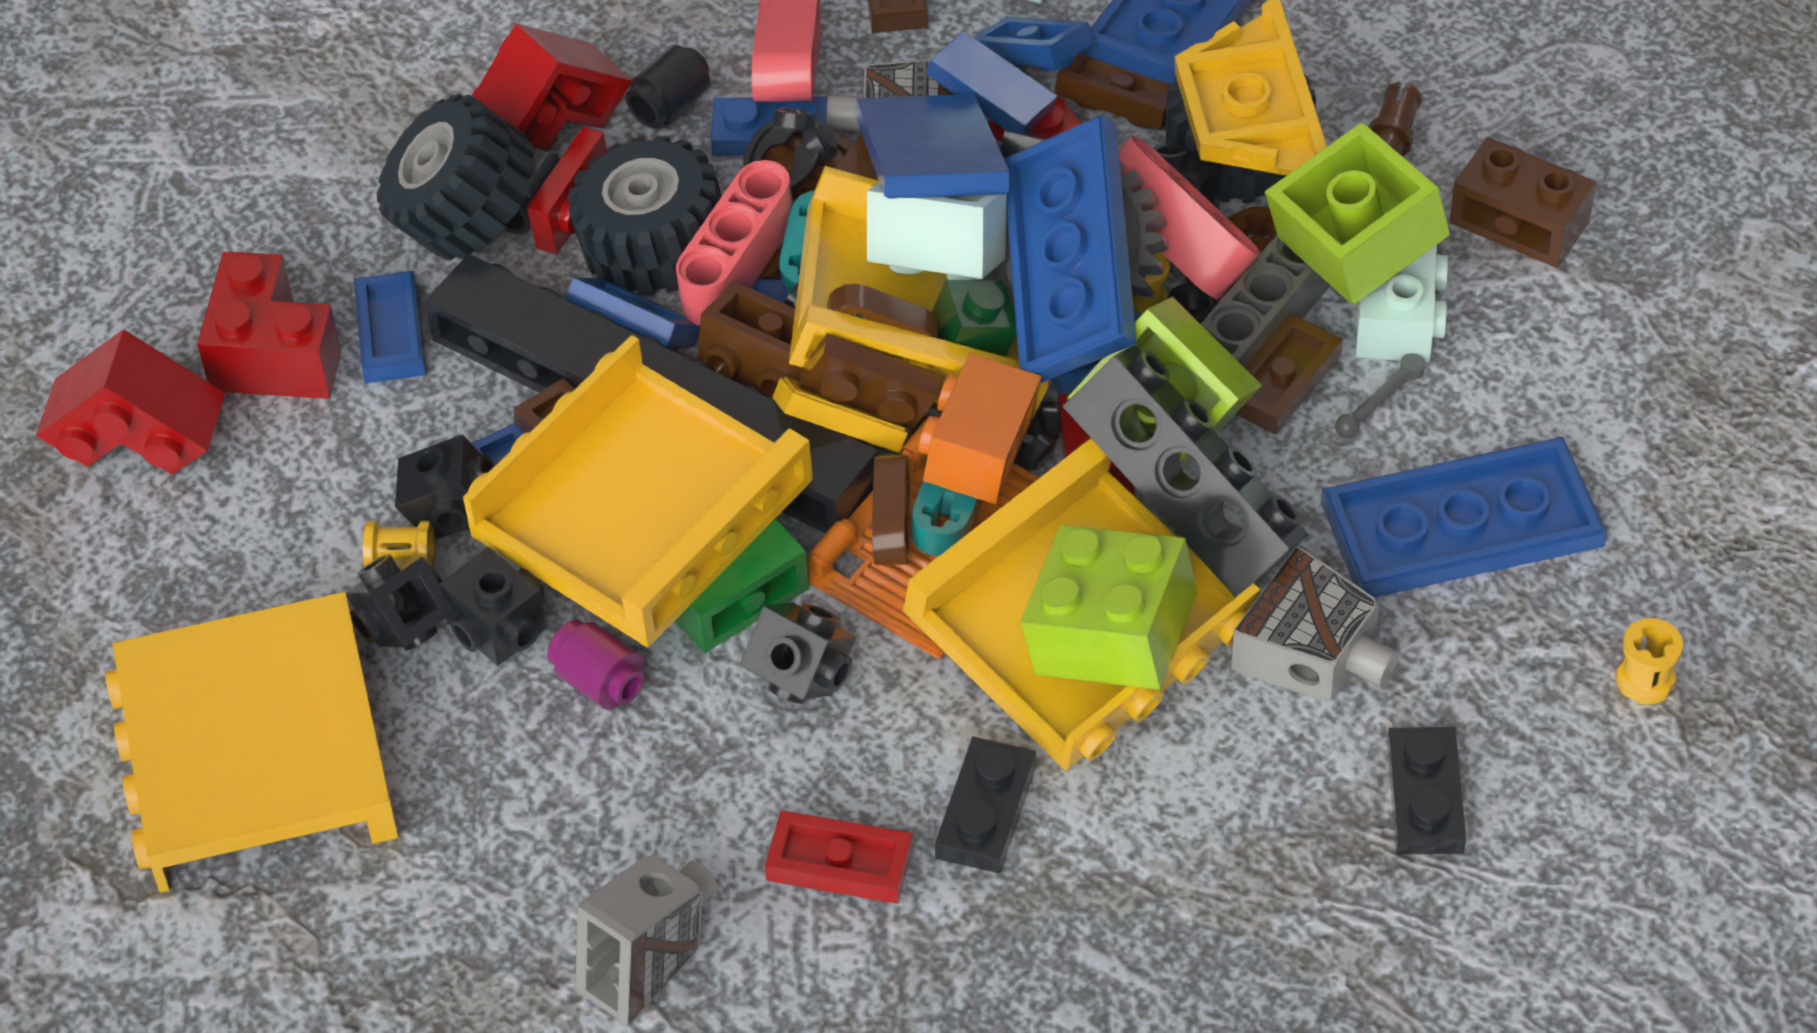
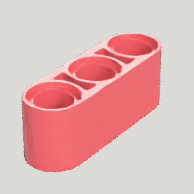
M760 0L752 53V95L754 102H813L820 44V0Z
M1131 135L1118 150L1119 159L1125 167L1123 176L1132 170H1136L1144 182L1141 190L1150 188L1158 200V203L1151 210H1159L1165 218L1167 225L1155 233L1163 235L1169 244V249L1161 253L1202 291L1212 298L1220 300L1260 255L1259 249L1158 152L1140 138Z
M769 160L754 161L744 166L679 257L676 264V274L682 310L687 320L695 325L700 326L701 313L733 281L751 288L783 242L789 212L793 204L789 173L784 166Z

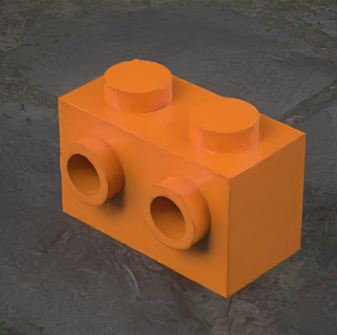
M969 353L959 376L948 374L937 406V410L942 411L940 418L930 415L924 426L918 447V452L928 455L923 481L996 505L1031 424L1042 376Z

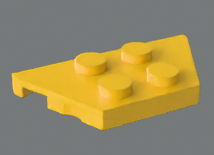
M1268 0L1263 3L1262 15L1246 25L1240 27L1233 21L1216 31L1210 40L1196 43L1175 56V75L1200 160L1287 176L1327 147L1280 0Z

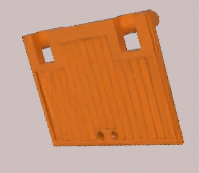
M926 419L902 446L900 455H908L910 474L908 564H874L872 546V491L847 520L842 519L835 522L808 553L807 573L810 585L940 660L945 652L903 612L909 579L938 557L920 551L913 544L910 537L913 505L923 483L926 467L924 459L928 456L918 452ZM1014 463L996 505L982 501L971 531L1040 477ZM940 514L936 527H943V524L949 521L950 516ZM845 550L864 561L849 579L833 569L834 562Z

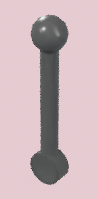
M1414 353L1404 355L1401 359L1400 370L1352 414H1343L1338 417L1335 422L1336 433L1343 438L1355 436L1359 430V423L1407 379L1416 380L1423 376L1425 369L1424 358Z

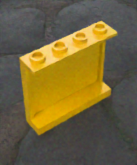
M825 166L807 208L789 364L802 367L828 333L942 375L941 390L948 374L959 376L969 353L1019 368L1017 335L1007 356L1004 357L856 317V313L852 316L827 309L829 295L835 288L845 284H861L924 307L932 312L945 280L949 279L946 277V273L924 270L915 274H900L891 271L887 264L867 262V191L879 181ZM1049 380L1040 383L1033 417L1049 387Z
M631 335L614 352L604 355L594 371L573 392L565 393L557 401L552 412L531 432L522 434L515 441L510 452L488 473L481 474L473 481L468 492L463 496L471 536L649 648L813 480L810 443L807 438L790 428L774 443L643 365L639 339Z
M1091 438L911 577L908 582L903 612L1064 771H1067L1084 756L1089 761L1099 757L1113 743L1117 736L1116 730L1130 718L1138 723L1149 716L1164 697L1162 692L1176 680L1186 684L1195 678L1210 659L1208 654L1224 642L1228 647L1233 646L1234 629L1257 600L1260 589L1253 583L1235 598L1204 562L1188 548L1198 592L1161 690L1035 675L1020 621L1060 525L1177 537L1108 472L1111 460Z
M345 592L112 643L116 669L105 671L106 683L113 709L123 708L125 721L113 724L121 761L132 760L134 774L122 776L123 788L130 815L140 814L143 827L131 830L132 843L139 870L152 869L159 893L170 891L166 867L365 821H367L372 844L399 838L355 630Z

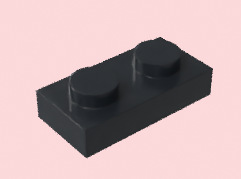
M1388 728L1387 752L1396 855L1464 854L1466 832L1456 728Z
M972 736L935 842V859L1001 874L1037 766L1035 750Z

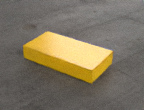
M786 376L785 378L780 377L772 398L785 414L900 453L908 434L905 430L906 428L901 423H892L884 420L881 416L845 403L828 400L823 395L800 388V381Z

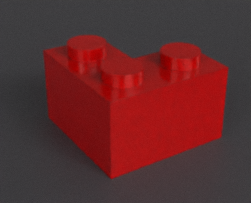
M515 23L508 37L502 42L497 56L481 83L471 96L478 99L527 136L533 147L549 149L566 120L604 129L632 80L589 42Z
M223 251L197 342L207 382L226 393L330 399L341 356V348L331 304L293 301L283 255Z
M123 329L55 378L36 436L58 449L63 456L78 461L86 467L122 443L143 456L151 465L174 474L208 451L225 392Z

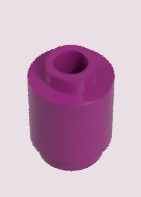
M578 619L571 620L556 632L549 644L547 658L554 665L555 674L605 710L630 703L640 693L644 685L645 675L643 672L645 663L643 656L594 622L583 623Z

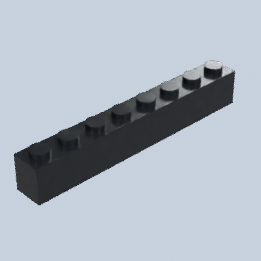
M468 253L425 300L433 341L538 393L562 378H565L576 389L594 371L604 355L614 352L631 335L635 336L640 342L643 365L774 443L789 428L809 440L813 480L782 513L825 534L835 522L842 519L847 520L873 491L875 456H878V450L871 447L866 441L785 414L775 400L766 397L756 387L749 384H739L714 372L711 367H708L702 361L687 359L663 347L650 336L637 335L613 323L600 312L585 310L563 299L550 288H540L513 275L500 264H490Z

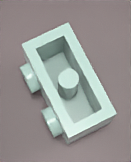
M878 182L867 191V262L887 264L891 271L900 274H915L926 270L946 273V277L949 280H981L1003 262L1006 257L1007 192L1000 195L887 199V197H884Z
M1437 245L1358 302L1356 358L1401 361L1404 355L1414 353L1422 356L1425 362H1430L1433 337L1444 338L1447 311V301H1435V291H1446L1448 255L1436 254Z

